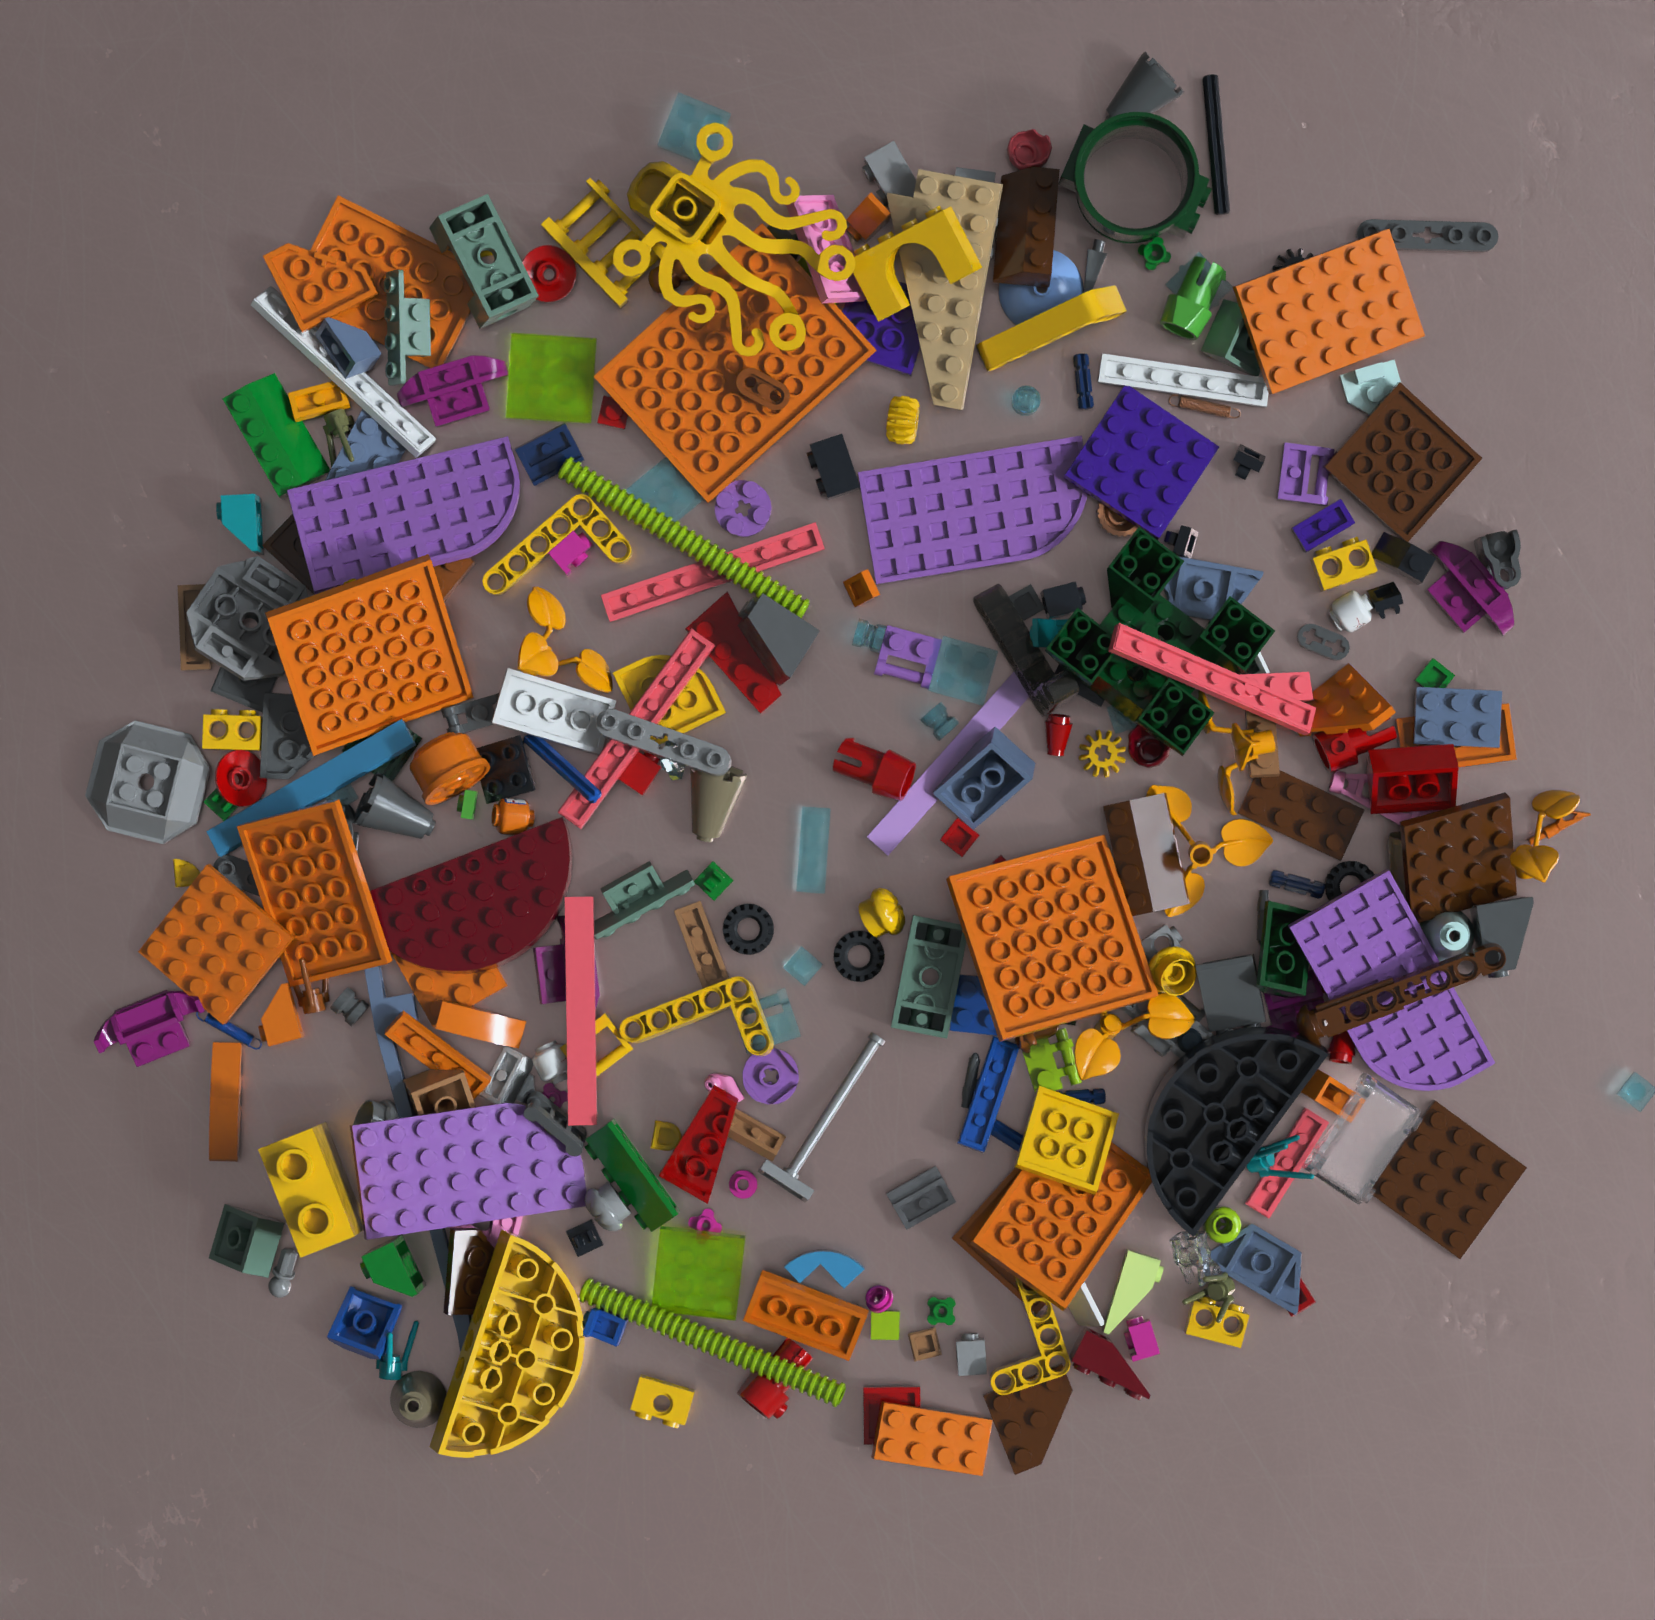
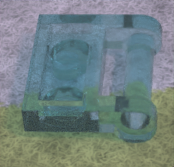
M785 988L777 990L778 993L759 999L762 1010L781 1004L784 1011L765 1018L773 1037L774 1045L801 1036ZM748 1009L744 1012L743 1021L745 1023L744 1016L755 1013L754 1009ZM762 1035L755 1037L752 1043L753 1048L756 1051L764 1049L766 1046L765 1037Z

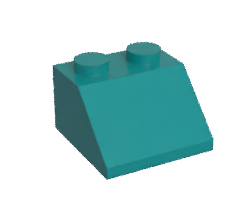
M256 494L221 495V502L216 503L217 519L221 520L222 524L251 551L258 555H264V547L262 546L264 543L261 498Z

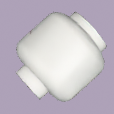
M1351 590L1333 601L1332 610L1329 613L1340 631L1345 629L1347 632L1352 633L1371 621L1370 610L1374 607L1366 594L1360 596L1358 592Z
M556 1040L535 1049L537 1054L532 1059L540 1079L544 1082L552 1080L554 1085L567 1080V1057L560 1049L564 1044H557Z

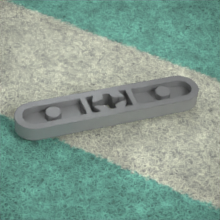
M606 709L597 717L596 725L599 732L604 737L712 776L724 775L731 767L730 755L720 746L616 709ZM666 735L668 736V741L676 745L677 748L664 746L663 750H661L660 745L651 740L650 737L663 739Z

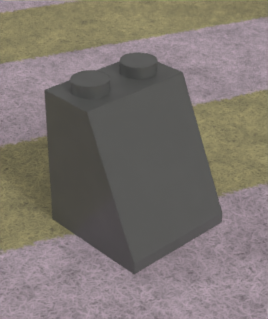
M763 593L758 598L752 597L749 602L747 601L738 614L742 619L737 626L773 681L779 686L791 678L820 631Z
M1533 897L1495 901L1484 905H1473L1470 908L1476 948L1488 943H1496L1503 948L1506 955V962L1503 968L1488 974V978L1509 976L1508 970L1516 969L1534 904ZM1491 950L1486 953L1484 959L1488 964H1495L1500 960L1501 954L1496 950Z
M1254 954L1196 965L1209 1032L1216 1031V1035L1231 1031L1234 1027H1261V1023L1266 1022L1261 990L1256 986L1258 972Z

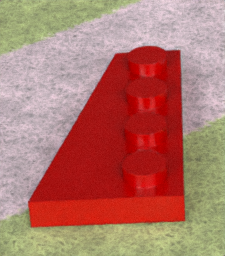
M727 591L685 630L689 632L692 628L715 645L709 657L761 714L782 694L737 626L742 618L738 616L739 612Z
M713 1085L661 1169L659 1177L708 1204L739 1099Z

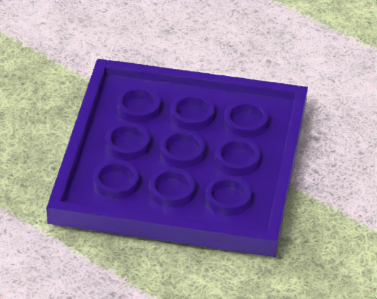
M1123 386L1063 477L1158 540L1219 449V446L1132 387Z

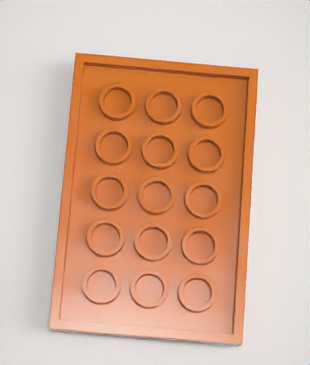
M338 195L310 251L365 267L378 294L333 317V319L366 331L372 340L385 346L387 321L384 317V310L387 300L386 292L384 291V280L387 272L397 269L403 270L404 298L430 299L431 356L406 357L427 368L445 364L471 313L467 303L474 296L453 252L447 250L441 253L437 244Z
M1390 229L1381 230L1233 286L1269 394L1280 392L1425 336Z
M340 799L242 823L237 826L265 912L295 936L280 956L290 987L304 984L299 962L300 958L305 959L310 982L385 965L392 961Z
M1111 1142L1098 1191L1095 1195L1021 1170L970 1244L1060 1310L1064 1311L1152 1183L1149 1169Z

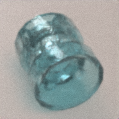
M1032 386L1019 387L1012 397L1013 410L1021 416L1033 415L1040 405L1041 397L1039 392Z
M859 618L852 646L859 648L866 646L871 651L879 653L887 626L881 624L874 626L869 624L867 620Z
M942 702L920 719L925 726L934 729L933 735L938 741L959 724V721L954 716H947V708Z

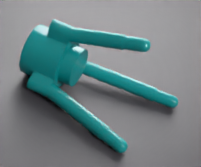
M1299 1135L1260 1147L1247 1164V1169L1251 1173L1259 1172L1260 1177L1314 1178V1175L1309 1173L1270 1170V1167L1275 1163L1274 1153L1287 1149L1288 1144L1300 1139Z
M418 1321L413 1323L402 1360H400V1355L393 1354V1334L391 1332L387 1334L386 1354L380 1360L376 1359V1369H379L380 1379L400 1380L402 1371H407L408 1359L419 1325Z

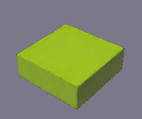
M871 1311V1340H899L900 1311H884L881 1313H873Z

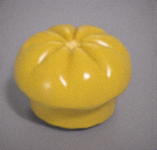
M885 888L874 889L870 898L859 903L858 906L864 926L876 938L887 933L898 935L905 925V915L902 906L898 904V898Z
M1177 946L1165 947L1159 950L1149 962V967L1159 993H1167L1172 996L1182 995L1189 991L1195 983L1197 977L1195 960L1191 953L1184 948Z

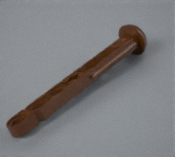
M1488 943L1473 949L1474 953L1464 952L1395 979L1392 977L1318 1004L1316 1009L1309 1010L1305 1004L1299 1009L1296 1016L1297 1030L1303 1038L1322 1046L1320 1038L1326 1035L1329 1038L1403 1010L1404 1006L1472 981L1480 973L1485 976L1500 970L1506 962L1505 952L1500 945ZM1491 950H1496L1501 954L1500 960L1495 964H1488L1484 959L1486 953ZM1465 960L1472 962L1474 965L1472 972L1461 974L1457 969L1460 962ZM1435 971H1443L1446 973L1447 978L1444 983L1437 985L1430 980L1431 975ZM1425 976L1429 989L1425 990L1424 984L1416 987V993L1411 994L1409 990L1404 991L1408 988V982H1412L1414 985L1423 983L1421 977ZM1382 991H1389L1393 995L1392 1001L1387 1005H1382L1377 1001V995ZM1361 1001L1366 1005V1010L1361 1015H1354L1350 1011L1352 1003ZM1345 1006L1346 1015L1349 1019L1344 1020L1343 1011L1340 1007Z

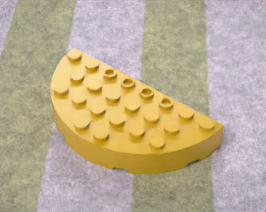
M503 1229L500 1231L429 1446L438 1454L462 1458H471L485 1454L493 1455L525 1442L550 1422L549 1419L556 1413L559 1407H563L578 1378L583 1361L585 1337H583V1314L575 1290L556 1262L538 1247L514 1233Z

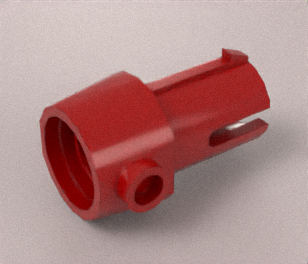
M1394 726L1370 736L1367 735L1366 731H1362L1361 728L1348 729L1347 733L1326 734L1324 731H1319L1313 735L1316 750L1329 772L1358 764L1359 755L1397 738Z
M846 738L841 743L837 752L860 760L862 766L859 767L843 760L834 759L833 772L872 786L873 795L902 801L911 786L916 763L890 749L883 753L854 742L855 738Z
M788 1338L784 1340L772 1355L773 1357L776 1355L780 1356V1360L785 1358L790 1364L795 1362L797 1367L802 1365L804 1369L813 1359L803 1348ZM758 1372L751 1373L737 1394L765 1418L770 1419L772 1416L776 1419L780 1418L788 1407L785 1403L789 1398L785 1393L791 1386L785 1387L783 1382L775 1383V1379L768 1380L766 1375L761 1377L758 1375Z

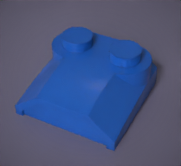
M350 1286L327 1338L343 1349L370 1359L380 1360L386 1354L387 1334L393 1332L402 1305L393 1304L358 1291Z

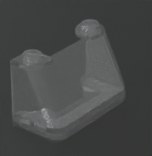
M1364 1072L1355 1083L1357 1085L1355 1088L1357 1092H1351L1349 1100L1322 1141L1314 1148L1317 1150V1153L1313 1152L1302 1165L1303 1169L1357 1205H1360L1362 1202L1367 1204L1376 1191L1373 1186L1409 1131L1415 1132L1423 1120L1420 1117L1421 1110Z

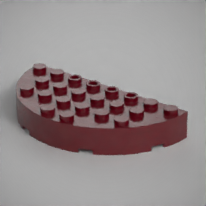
M560 817L371 890L370 894L389 950L401 959L423 969L452 974H471L487 971L511 962L526 953L553 925L569 891L573 854L566 820Z

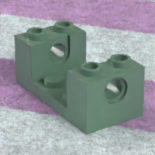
M488 194L437 216L429 227L441 253L452 250L474 294L467 305L479 329L528 308L539 296ZM481 251H490L494 255V263H484L480 258Z
M912 915L891 1028L947 1039L966 939L961 924ZM928 968L935 969L938 973L939 978L934 985H927L922 981V973Z

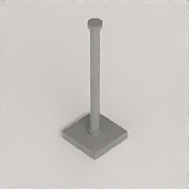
M872 1032L868 1036L869 1042L788 1168L784 1167L782 1170L766 1159L758 1170L760 1174L804 1202L810 1199L815 1190L799 1181L797 1173L879 1045L883 1046L885 1043L882 1038Z

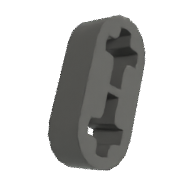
M1306 624L1297 633V641L1301 647L1330 660H1341L1349 653L1350 646L1345 637L1318 625ZM1311 629L1315 630L1314 636L1322 639L1321 643L1312 641L1310 644H1306V638L1302 636L1303 632H1309ZM1339 640L1341 641L1340 646L1344 648L1343 653L1338 652L1336 655L1331 654L1332 648L1324 644L1326 641L1335 643Z

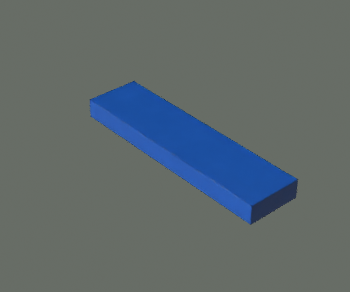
M992 1037L957 1141L958 1145L981 1153L985 1152L1019 1051L1017 1044L1006 1040L999 1042L997 1037Z

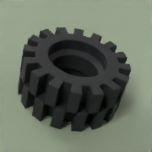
M1341 862L1334 866L1326 876V897L1331 901L1341 895L1340 883L1348 875L1356 876L1362 883L1375 874L1367 865L1360 862Z
M739 905L732 909L724 920V939L730 948L740 954L753 955L759 953L772 940L774 935L773 920L769 913L758 905ZM745 918H752L759 924V934L753 940H744L737 932L739 922Z
M852 931L844 935L835 946V966L843 977L851 981L864 982L874 978L884 964L885 954L883 946L871 933ZM863 945L869 950L870 961L864 967L858 968L850 964L848 952L853 946Z

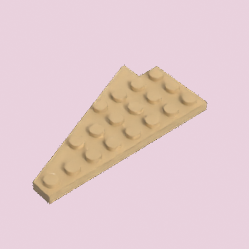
M918 169L913 197L887 193L895 235L903 231L901 226L915 218L918 223L927 219L926 212L938 206L942 210L951 206L983 267L950 284L939 261L930 249L917 243H906L899 249L933 404L963 410L1003 184Z

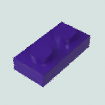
M1339 499L1291 529L1306 553L1355 524V521L1343 501Z

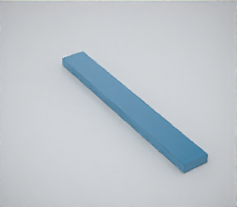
M401 719L206 832L218 856L222 857L243 845L237 829L238 825L312 806L416 746V743L405 721Z

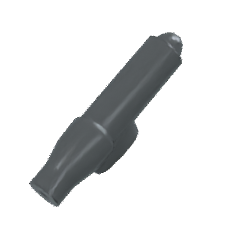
M1260 890L1257 903L1256 940H1258L1260 946L1265 901H1269V890Z
M973 1053L969 1057L962 1090L961 1107L969 1109L978 1082L977 1075L980 1059L977 1053Z

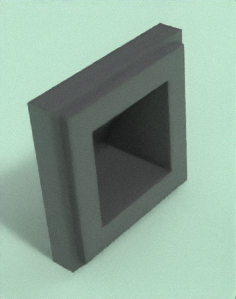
M530 1073L526 1076L516 1096V1100L527 1104L529 1094L535 1091V1076Z

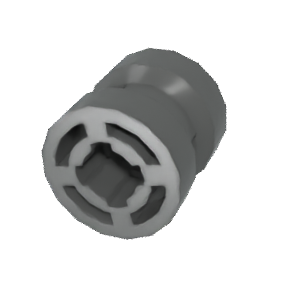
M347 987L335 1000L330 1009L336 1014L343 1013L345 1022L352 1027L370 1005L364 1000L355 999V992Z

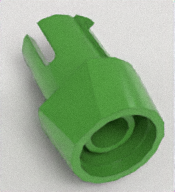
M1198 256L1193 257L1177 294L1168 295L1160 320L1161 326L1190 340L1198 339L1211 318L1210 305L1221 281H1226V271L1213 262L1203 284L1198 286L1197 282L1206 258Z

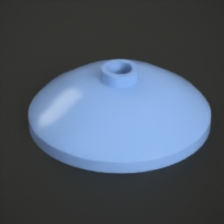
M1053 250L1050 286L1047 287L1045 293H1039L1036 286L999 283L1001 307L1006 316L1015 325L1083 293V281L1079 270L1068 257Z

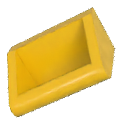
M607 1013L596 1020V1034L608 1026L621 1042V1045L596 1063L597 1076L633 1050L630 1043L622 1038L619 1029ZM565 1043L560 1049L567 1057V1043Z

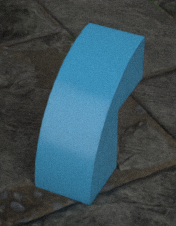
M826 1249L802 1253L784 1265L785 1269L801 1283L821 1264L843 1288L849 1285L865 1269L853 1257L839 1251Z

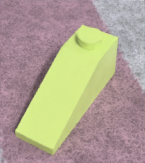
M1126 1249L1102 1328L1103 1333L1110 1334L1153 1288L1154 1282H1160L1164 1267L1160 1266L1161 1260L1159 1258Z

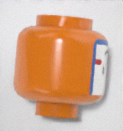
M502 798L498 804L493 805L491 823L500 834L516 835L527 831L528 827H533L535 813L534 810H530L528 802L524 799Z

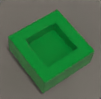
M1431 658L1414 681L1422 687L1446 688L1455 675L1434 658Z

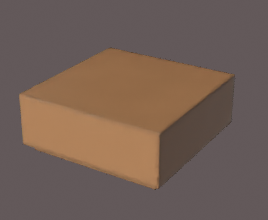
M935 1327L908 1333L914 1362L942 1355Z

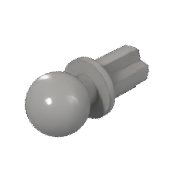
M284 1248L281 1251L277 1266L273 1268L272 1273L274 1277L269 1281L268 1288L270 1293L277 1298L285 1297L291 1290L290 1280L295 1277L293 1269L298 1256L294 1249Z

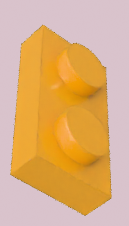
M333 381L288 393L295 422L326 415L335 410L351 408L347 394Z

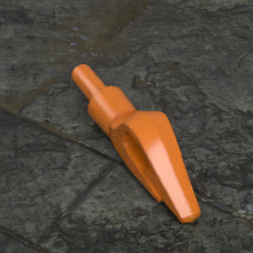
M1573 811L1570 813L1575 814L1573 819L1563 820V817L1557 819L1555 823L1542 828L1543 831L1540 833L1539 841L1546 837L1550 839L1560 831L1581 821L1584 817L1591 816V813ZM1534 836L1527 839L1530 845L1534 842Z

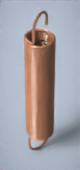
M1174 394L1169 397V404L1174 407L1225 418H1238L1241 415L1239 411V416L1231 417V406L1182 395L1178 406L1171 404L1170 399L1172 396L1179 395Z

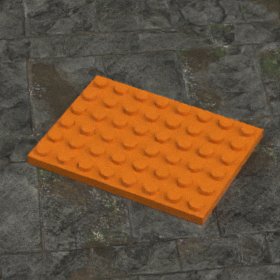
M763 223L753 231L762 238L776 239ZM742 242L729 252L730 255L751 274L780 287L789 297L806 329L805 341L801 347L789 352L777 348L770 339L769 331L774 319L784 313L780 304L773 297L740 283L717 263L707 273L724 279L736 291L740 302L743 345L751 347L754 344L755 340L751 333L754 328L760 329L763 333L764 344L756 355L744 356L735 350L732 345L730 318L726 300L716 291L695 283L683 295L702 294L711 298L715 306V314L710 321L696 323L688 317L691 312H695L698 315L706 313L704 304L688 307H677L672 304L593 376L707 503L716 497L877 351L835 303H821L813 279L791 254L758 252ZM786 324L780 329L779 337L781 340L786 342L795 338L796 328L793 325ZM745 368H756L786 385L789 390L790 399L788 404L783 409L771 410L740 393L737 388L736 379L738 374ZM752 376L745 379L746 386H755L756 379ZM773 390L770 393V398L773 401H778L781 398V393L778 390Z

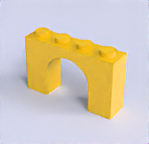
M938 206L926 212L927 219L920 223L915 218L901 226L903 230L901 233L894 236L893 232L890 231L877 238L878 245L870 248L866 244L853 251L856 262L853 274L878 322L910 306L894 271L896 254L904 244L917 243L930 249L939 261L950 284L983 268L951 206L944 210Z

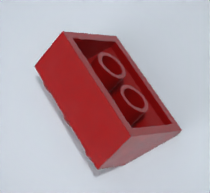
M1454 744L1368 750L1367 776L1370 813L1383 814L1441 810L1456 806L1459 766Z

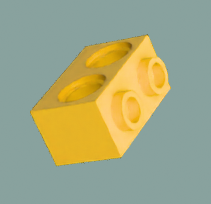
M1358 537L1343 541V548L1332 551L1331 546L1315 551L1316 557L1310 561L1321 592L1377 572L1366 539L1359 542ZM1351 551H1359L1363 555V563L1360 566H1355L1349 561ZM1325 560H1331L1336 564L1337 571L1334 575H1327L1323 572L1322 564Z
M211 709V715L203 714L202 749L261 751L263 717L256 716V711L239 710V715H228V710ZM221 721L224 723L226 731L222 737L216 738L212 734V726L214 723ZM246 722H250L254 726V733L250 738H243L240 734V727Z
M1204 1296L1199 1300L1191 1302L1184 1328L1185 1334L1241 1348L1249 1319V1314L1243 1312L1244 1306L1231 1303L1222 1321L1217 1323L1216 1318L1221 1306L1216 1305L1215 1300ZM1202 1309L1209 1310L1211 1313V1319L1206 1324H1199L1196 1321V1314ZM1233 1316L1238 1319V1327L1234 1331H1226L1223 1323L1226 1318Z

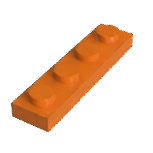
M404 1010L385 1029L384 1035L428 1068L436 1070H463L473 1100L491 1082L489 1074Z

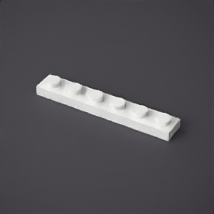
M1103 353L1101 357L1098 383L1130 386L1137 389L1267 407L1269 393L1263 377Z

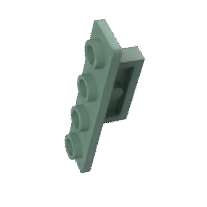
M400 269L387 272L384 280V291L386 292L387 300L384 310V317L387 321L385 347L388 350V362L385 373L388 378V385L390 386L406 382L405 356H431L430 299L404 298V271Z
M649 861L600 888L612 912L594 921L595 939L612 935L617 928L624 924L633 923L649 910L658 909L674 896H680L688 892L690 887L695 885L689 871L685 870L662 883Z

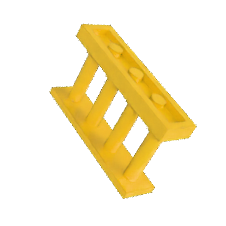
M589 178L586 180V183L591 191L561 220L557 219L554 222L548 217L541 226L598 287L622 309L629 302L625 296L628 293L627 289L646 271L634 277L624 276L620 281L616 280L612 283L606 276L609 272L607 269L613 264L614 250L621 242L628 239H639L642 241L646 235L609 198L607 194L610 193V190L599 179L594 182ZM600 198L611 211L580 241L577 239L573 242L566 235L569 232L568 228ZM620 219L631 231L600 261L596 260L593 263L586 256L589 252L588 248ZM657 242L651 248L650 263L647 270L658 259L661 261L665 247L660 242Z

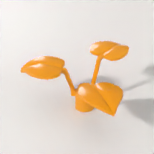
M534 586L527 598V608L530 616L537 624L546 626V631L543 636L531 632L524 637L519 650L518 669L523 673L533 676L539 674L549 677L557 672L559 666L576 663V673L586 685L598 691L610 693L613 688L610 669L599 653L591 649H584L580 652L579 658L572 657L561 661L557 660L546 639L551 634L553 628L561 630L565 626V612L554 595L543 588Z
M1199 690L1198 700L1210 709L1204 692ZM1211 717L1203 728L1204 732L1209 734L1211 730L1213 732L1231 734L1232 744L1235 749L1234 756L1236 762L1225 769L1223 766H1219L1217 776L1220 796L1231 815L1234 816L1237 813L1234 811V790L1230 780L1231 771L1237 767L1239 771H1243L1246 763L1250 760L1258 759V755L1275 752V740L1271 730L1254 732L1253 729L1241 730L1237 723H1232L1231 728L1217 727Z
M1152 785L1149 787L1146 797L1161 793L1167 794L1174 828L1175 826L1178 827L1190 844L1188 855L1192 864L1187 867L1186 871L1183 869L1190 904L1165 909L1164 911L1168 917L1188 911L1201 899L1205 889L1204 879L1201 875L1191 873V871L1197 867H1204L1210 864L1213 854L1221 847H1224L1223 853L1227 861L1235 866H1247L1258 860L1273 843V838L1263 827L1246 819H1235L1226 823L1221 829V836L1224 841L1219 842L1212 848L1204 841L1195 842L1180 823L1187 820L1192 811V803L1188 795L1183 790L1173 786Z
M1550 790L1538 794L1533 799V810L1540 812L1537 818L1533 847L1527 844L1520 845L1510 856V863L1515 868L1517 877L1521 879L1534 878L1541 882H1546L1550 872L1559 860V854L1552 847L1539 845L1543 818L1547 815L1552 819H1559L1569 815L1580 802L1579 795L1568 791Z
M1161 993L1148 1002L1147 1010L1149 1014H1143L1125 1023H1122L1120 1018L1114 1014L1100 1013L1101 1019L1094 1029L1083 1031L1075 1043L1074 1059L1080 1080L1105 1075L1117 1067L1121 1055L1119 1046L1113 1039L1121 1030L1149 1019L1148 1031L1150 1034L1160 1039H1172L1184 1034L1191 1028L1194 1023V1016L1178 997L1167 993Z

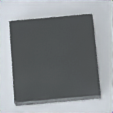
M220 667L211 692L263 713L264 692L272 693L279 677L243 681Z

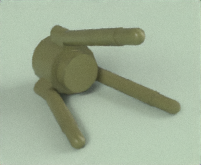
M344 409L330 412L324 416L326 425L323 426L327 438L332 467L336 460L333 435L335 438L340 437L349 461H354L346 434L350 432L349 427L352 429L355 422L352 415H346Z
M1223 1272L1220 1275L1204 1276L1203 1281L1210 1282L1208 1287L1184 1299L1182 1303L1187 1305L1207 1295L1215 1301H1223L1216 1318V1322L1220 1323L1229 1305L1234 1301L1232 1294L1235 1291V1284L1228 1277L1227 1272Z

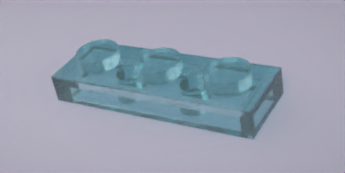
M802 807L797 892L825 893L830 808Z

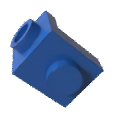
M595 1307L590 1312L587 1311L583 1317V1336H591L617 1347L620 1344L628 1319L625 1318L623 1320L620 1318V1315L614 1316L610 1311L606 1313L604 1309H597Z

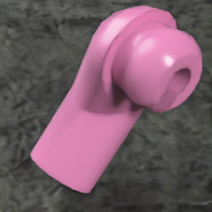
M713 1073L708 1075L704 1081V1086L708 1091L712 1089L713 1085H716L739 1099L738 1102L744 1099L735 1080L730 1075Z

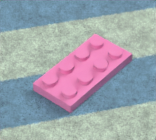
M834 195L799 196L796 202L786 205L790 217L827 209L839 211ZM827 219L795 228L798 240L811 246L818 255L831 245L844 246L852 253L854 251L847 231L837 240L826 241L822 238L821 234L824 230L834 231L837 228L835 219ZM835 255L830 258V270L839 272L845 268L846 261L843 256ZM807 262L821 303L864 302L866 300L853 273L845 280H829L819 274Z

